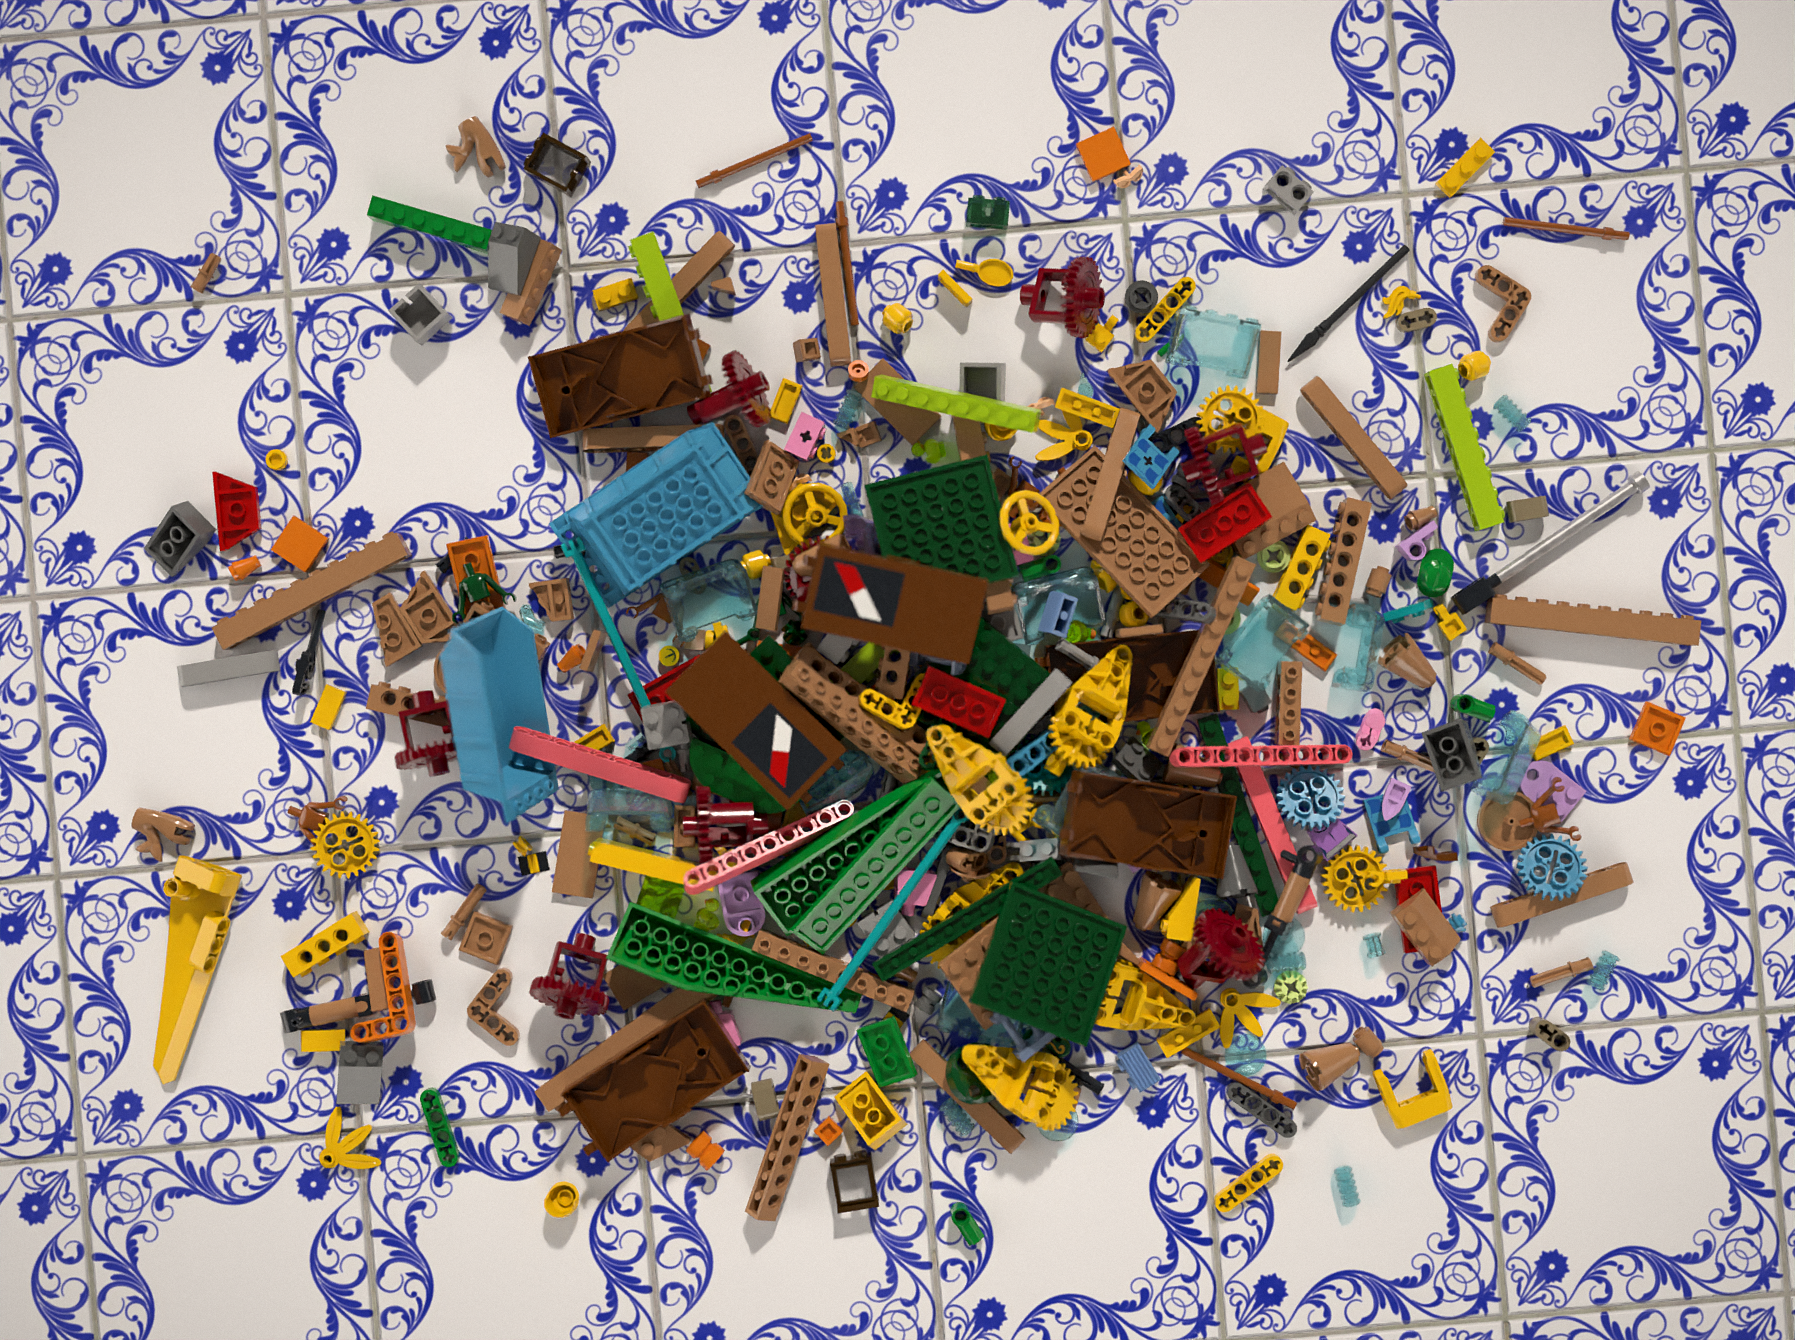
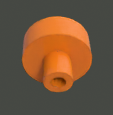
M862 360L851 362L848 366L849 378L855 382L865 381L869 376L868 364Z

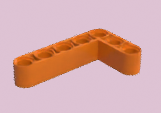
M385 932L379 938V949L390 1016L355 1024L350 1031V1035L356 1042L370 1043L412 1033L416 1027L403 939L400 935L392 932ZM393 937L394 944L388 947V940ZM396 957L398 960L397 965L392 968L391 960ZM400 978L401 984L398 988H395L394 981ZM402 998L404 1005L398 1009L397 1002ZM403 1019H406L407 1026L402 1030L400 1023ZM385 1023L387 1026L386 1032L381 1034L380 1027ZM362 1028L366 1029V1035L364 1038L360 1037V1031Z

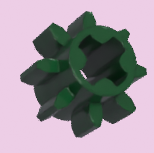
M789 620L781 629L784 632L783 639L787 644L799 646L808 637L805 633L806 629L801 628V621L796 620L793 622Z

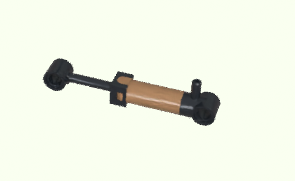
M1316 845L1301 847L1297 852V856L1286 850H1282L1280 857L1294 863V866L1273 913H1269L1263 926L1271 930L1262 950L1264 952L1262 957L1265 959L1263 962L1264 966L1278 935L1286 936L1289 934L1294 923L1292 920L1317 865L1323 860V851ZM1309 850L1314 854L1312 861L1307 859V852ZM1264 966L1257 973V982H1254L1252 978L1242 980L1247 988L1261 987L1267 982L1268 975Z
M432 979L411 984V995L416 1005L436 1000ZM368 992L327 1003L280 1012L284 1033H291L350 1018L365 1017L376 1012L371 1011Z

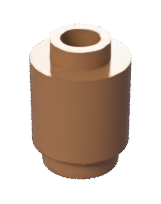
M1377 566V569L1372 568L1365 585V593L1381 598L1382 594H1385L1392 577L1389 574V569Z
M1359 1027L1353 1033L1354 1043L1366 1056L1374 1058L1383 1051L1382 1041L1369 1027Z

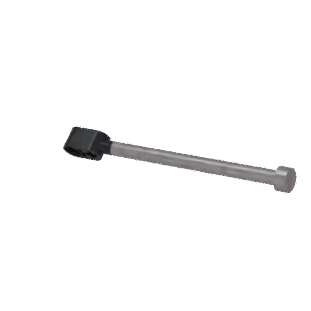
M1638 471L1627 478V484L1487 579L1484 576L1476 579L1454 594L1451 599L1460 613L1464 615L1491 598L1495 594L1494 588L1634 493L1642 494L1648 490L1650 485L1645 476Z

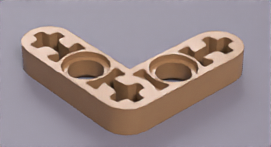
M1484 265L1475 273L1476 282L1506 301L1488 330V336L1491 341L1501 342L1509 336L1531 300V292L1494 267ZM1488 271V276L1490 278L1494 279L1497 276L1498 279L1493 283L1492 286L1490 283H1492L1493 280H1491L1490 278H1487L1485 280L1482 279V273ZM1500 281H1505L1508 284L1506 292L1499 290L1498 283ZM1523 293L1525 300L1519 302L1517 306L1513 305L1519 298L1517 295ZM1507 309L1515 313L1513 320L1505 318L1504 313ZM1502 324H1505L1506 326L1501 330L1503 336L1496 337L1494 329L1497 330Z
M500 968L494 972L469 1004L467 1014L470 1019L502 1044L511 1046L519 1040V1030L492 1009V1006L513 980L512 972L509 969ZM505 973L507 982H501L498 987L494 985L500 979L498 974ZM488 988L495 991V998L492 1000L487 999L484 995L485 990ZM479 1005L481 1007V1013L485 1015L487 1012H489L490 1014L484 1019V1021H482L481 1019L484 1016L480 1013L475 1015L473 1013V1006L477 1007ZM494 1017L499 1021L498 1028L493 1029L488 1025L489 1018ZM503 1024L506 1026L503 1029L507 1033L512 1031L514 1033V1040L510 1039L508 1041L506 1039L507 1034L503 1031L500 1034L497 1033L503 1027Z

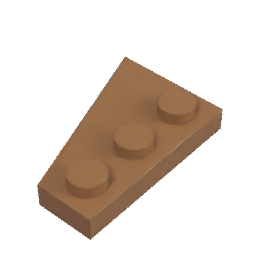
M388 593L372 603L386 667L423 647L402 614L400 606L392 593Z

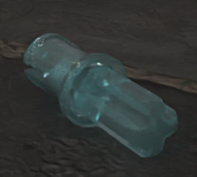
M852 482L843 483L841 489L853 524L865 520L859 504L860 499L857 498Z

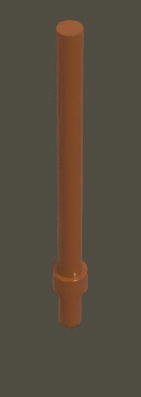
M808 133L720 171L718 169L710 172V175L696 180L698 188H701L713 182L714 184L719 183L727 176L813 141L811 134Z
M844 201L835 202L837 218L835 220L836 228H839L851 326H858L859 321L847 227L849 226L848 217H845Z
M1509 217L1503 218L1504 226L1601 237L1602 240H1628L1630 236L1629 232L1617 231L1610 227L1600 229Z
M1187 1047L1181 1051V1054L1269 1097L1270 1101L1276 1104L1281 1103L1293 1110L1297 1105V1102L1283 1096L1282 1092L1276 1089L1271 1090Z

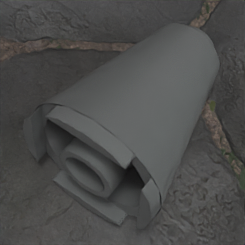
M1229 842L1224 878H1217L1216 900H1227V896L1236 899L1252 896L1255 893L1258 894L1256 884L1240 846L1235 845L1234 842Z

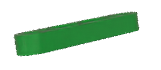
M428 1088L420 1096L423 1112L439 1161L445 1167H452L458 1162L460 1152L441 1094L436 1088ZM428 1093L435 1096V1099L432 1100L433 1105L436 1106L438 1104L439 1106L430 1111L428 1108L432 1107V1103L430 1100H426ZM433 1112H439L442 1115L440 1123H435L432 1120ZM439 1132H446L449 1139L447 1142L439 1141ZM451 1144L448 1148L449 1154H454L452 1162L450 1159H445V1156L448 1154L447 1149L442 1150V1147H446Z

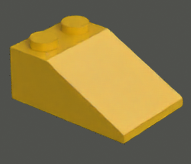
M1190 875L1182 887L1181 895L1166 911L1164 918L1161 917L1159 930H1161L1166 938L1192 942V928L1195 921L1201 881L1195 875Z
M867 1071L834 1096L868 1146L874 1150H877L908 1125Z

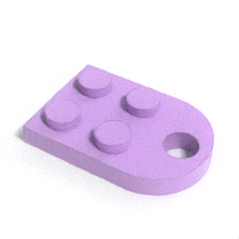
M1547 761L1529 762L1521 769L1518 775V787L1521 793L1534 803L1552 786L1551 780L1554 777H1560L1562 781L1557 782L1555 786L1563 785L1565 789L1562 792L1555 791L1541 806L1554 803L1562 822L1586 793V790ZM1530 769H1534L1537 774L1536 778L1532 781L1527 778V772Z
M758 871L742 873L718 884L724 922L727 928L738 936L755 934L761 929L765 921V907L754 894L750 883L752 879L759 875ZM743 920L751 921L752 929L749 931L742 930L741 922Z

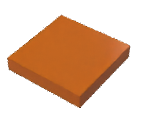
M1111 127L1076 143L1092 183L1131 165L1115 127Z
M293 515L271 550L307 573L330 538Z
M1645 701L1629 740L1670 756L1686 717Z

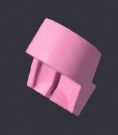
M1374 708L1369 710L1362 720L1355 736L1356 744L1361 750L1372 749L1378 741L1380 732L1385 725V716L1380 709Z

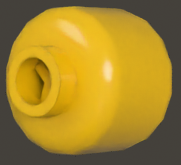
M900 303L887 305L882 312L883 324L896 334L906 333L913 324L912 312Z
M1473 351L1460 359L1458 371L1463 378L1474 381L1489 373L1491 360L1483 352Z
M761 550L744 554L739 562L740 570L744 577H748L751 580L762 577L763 566H771L770 557L768 554L764 555Z
M1134 601L1125 603L1119 610V619L1128 628L1141 627L1149 619V616Z

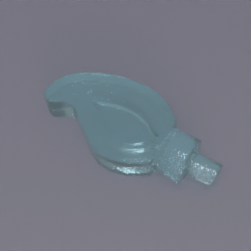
M1081 373L1078 394L1091 398L1094 391L1093 387L1088 382L1087 377L1085 378L1084 373Z

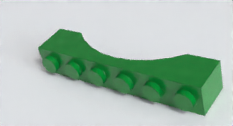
M372 195L367 216L371 220L393 227L410 229L436 236L488 254V241L492 233L491 229Z

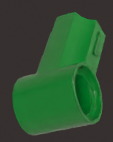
M1048 555L1019 565L1024 583L1058 572L1061 568V560L1056 555ZM1050 558L1056 562L1054 570H1049L1046 567V561Z
M1457 694L1452 697L1450 702L1453 711L1490 723L1496 712L1495 705L1466 694ZM1462 698L1466 701V706L1463 709L1459 706Z
M962 1202L954 1203L950 1209L952 1221L958 1227L968 1245H975L981 1241L984 1234L969 1212L967 1205ZM958 1211L965 1212V1215L961 1218L955 1216Z

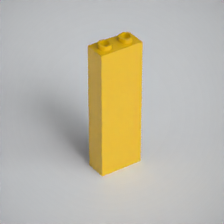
M598 838L595 842L590 843L588 856H591L590 862L683 885L685 873L699 866L698 861L604 838ZM709 871L707 874L709 876H716L718 873L716 871ZM692 879L688 883L690 885H696L699 882L697 880ZM715 886L707 890L713 892Z

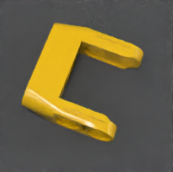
M1241 409L1239 412L1240 417L1245 420L1248 419V411ZM1264 409L1258 412L1265 415L1264 418L1259 419L1265 425L1258 427V429L1262 431V436L1270 440L1266 446L1268 453L1262 454L1257 463L1260 474L1269 469L1289 426L1287 421ZM1232 415L1225 417L1228 419L1229 424L1234 422ZM1221 423L1219 424L1217 430L1221 429ZM1213 443L1206 451L1215 454V444Z
M1431 1049L1422 1052V1060L1434 1089L1401 1102H1397L1390 1082L1384 1076L1382 1070L1372 1071L1384 1105L1397 1129L1406 1128L1453 1108L1447 1084Z

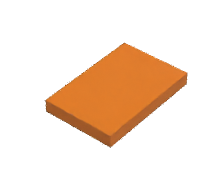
M1143 957L1138 958L1140 963L1137 966L1141 970L1191 1000H1196L1198 993L1195 989L1189 987L1175 976L1152 965L1151 962Z

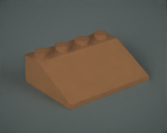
M1285 462L1223 494L1225 498L1249 482L1273 516L1272 519L1231 545L1236 556L1243 559L1249 558L1317 520L1309 502Z

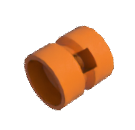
M1164 937L1159 947L1161 952L1155 954L1151 964L1175 976L1179 969L1177 960L1187 949Z
M703 1130L685 1151L693 1159L699 1157L700 1165L707 1171L716 1163L725 1150L717 1143L712 1144V1138Z

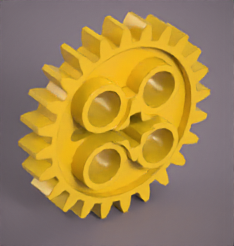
M1227 385L1223 392L1221 387H1218L1217 394L1213 391L1209 393L1211 399L1208 397L1203 398L1206 405H1199L1203 412L1196 413V416L1201 417V420L1197 421L1196 424L1202 425L1199 431L1200 433L1204 432V436L1219 431L1212 427V420L1220 421V430L1237 424L1236 422H1241L1247 425L1244 431L1248 438L1258 433L1262 434L1258 427H1263L1265 424L1260 422L1259 419L1264 418L1265 415L1259 414L1258 411L1263 406H1256L1259 399H1251L1253 392L1246 395V388L1238 392V385H1236L1231 391L1229 385ZM1221 401L1229 402L1230 409L1228 411L1220 407ZM1241 409L1248 411V419L1245 420L1240 417L1239 412ZM1213 411H1217L1219 414L1225 417L1232 415V420L1235 422L1229 424L1227 418L1215 415ZM1232 436L1207 445L1209 447L1214 443L1215 451L1223 447L1224 454L1228 448H1230L1232 454L1235 453L1236 447L1240 452L1243 451L1239 438L1236 439Z
M341 811L338 818L332 813L333 819L331 821L325 817V825L318 823L321 830L313 831L317 838H312L311 841L316 843V846L310 847V850L317 851L312 858L320 859L316 863L317 866L324 864L323 872L330 869V876L338 872V878H341L342 874L345 873L349 879L351 872L358 876L359 869L366 872L364 867L366 864L372 867V863L369 860L370 858L377 859L373 851H379L380 849L374 847V844L379 843L380 840L373 838L378 832L370 831L374 825L370 824L367 826V818L360 821L361 814L358 813L353 818L352 811H350L346 817L344 812ZM355 826L357 834L354 837H348L345 832L347 827ZM329 833L337 835V842L330 845L326 843L325 838ZM363 837L362 841L348 845V850L339 848L333 852H327L328 849L341 845L343 839L350 842L356 838ZM357 845H362L365 848V852L361 856L353 854V849ZM336 853H343L345 856L341 864L333 862V856Z
M1356 844L1353 850L1351 845H1347V851L1341 849L1339 851L1340 854L1334 855L1333 860L1327 861L1329 866H1322L1323 869L1327 870L1326 873L1320 874V876L1326 878V881L1321 882V885L1327 886L1323 893L1331 894L1328 900H1335L1334 906L1338 907L1342 903L1341 909L1344 911L1348 906L1352 913H1354L1356 907L1359 912H1363V906L1370 910L1371 902L1378 905L1376 898H1384L1381 891H1388V889L1383 887L1384 884L1388 883L1387 880H1384L1378 887L1366 889L1364 886V882L1368 878H1371L1373 882L1376 881V876L1368 875V871H1381L1387 866L1385 863L1379 864L1382 857L1377 856L1374 858L1376 851L1372 850L1368 853V847L1364 846L1361 850L1360 845ZM1362 859L1364 867L1361 870H1357L1356 862ZM1346 862L1350 863V867L1352 869L1353 874L1359 876L1358 878H1356V881L1364 893L1363 895H1360V891L1357 884L1351 881L1353 879V875L1347 867ZM1340 868H1344L1345 876L1338 879L1337 871ZM1353 887V896L1347 898L1345 894L1346 889Z

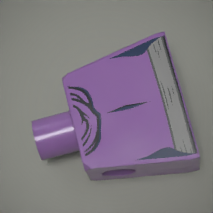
M1338 818L1335 823L1330 821L1329 827L1322 824L1321 830H1318L1315 825L1312 831L1309 829L1306 831L1313 844L1320 847L1323 851V860L1325 861L1330 860L1357 837V834Z

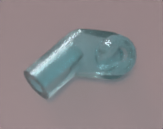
M522 605L519 610L522 622L530 628L543 631L545 622L535 618L530 605Z

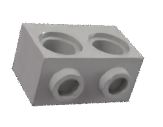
M1282 165L1267 182L1263 190L1295 215L1314 191L1311 190L1312 187L1308 182L1299 180L1291 168H1285ZM1283 178L1286 181V186L1278 185L1277 179ZM1294 191H1298L1301 193V200H1297L1293 197Z

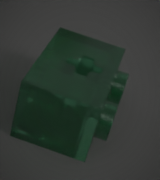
M973 195L972 198H968L966 227L1007 230L1010 201H1006L1004 197L985 199V196ZM986 208H990V216L986 215Z

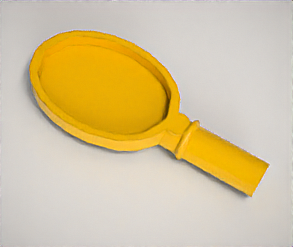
M987 259L981 262L980 265L961 260L956 261L955 268L971 271L972 273L976 272L983 282L991 286H1005L1013 279L1012 268L1009 264L999 259Z

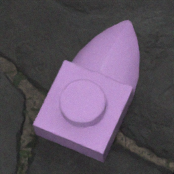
M1390 778L1382 802V814L1385 821L1393 818L1401 810L1412 786Z

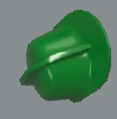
M1438 548L1429 550L1421 561L1417 585L1421 593L1427 597L1437 598L1442 596L1450 586L1454 561L1447 551Z

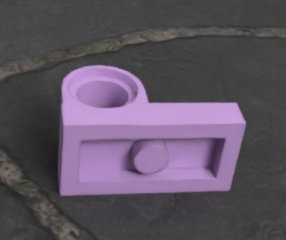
M1434 520L1428 522L1395 545V547L1408 561L1422 559L1426 554V546L1421 539L1423 538L1426 541L1435 534L1434 530L1438 528ZM1412 545L1416 546L1418 549V555L1416 557L1412 556L1410 553V548Z

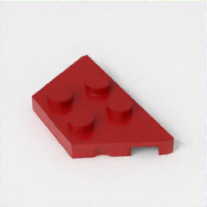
M212 472L220 551L224 552L262 529L258 487L218 472Z

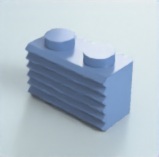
M1050 591L1038 631L1066 638L1078 599L1065 593Z
M1138 1042L1133 1043L1116 1054L1118 1057L1116 1063L1122 1072L1127 1071L1130 1076L1127 1078V1081L1133 1090L1137 1088L1139 1092H1142L1161 1080Z

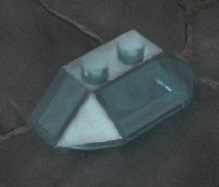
M847 749L839 757L845 765L839 771L832 765L807 790L813 798L807 804L803 800L799 801L806 815L813 814L839 801L847 800L867 786L874 767L864 751Z

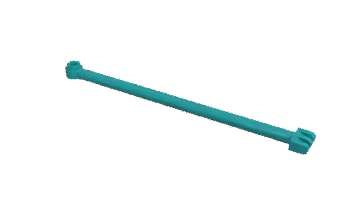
M581 537L576 538L579 544L577 547L573 540L568 541L571 550H568L565 543L561 544L566 558L572 556L640 707L651 705L582 555V551L586 550ZM673 746L660 748L659 756L663 761L670 762L669 757L664 755L666 749L671 750V759L675 758L676 750Z
M961 807L952 815L950 822L830 990L824 988L817 997V1000L821 1002L827 996L823 1003L826 1007L833 1001L834 1003L830 1007L832 1012L843 1001L838 997L942 849L960 824L968 821L966 814L962 819L959 817V813L963 811Z

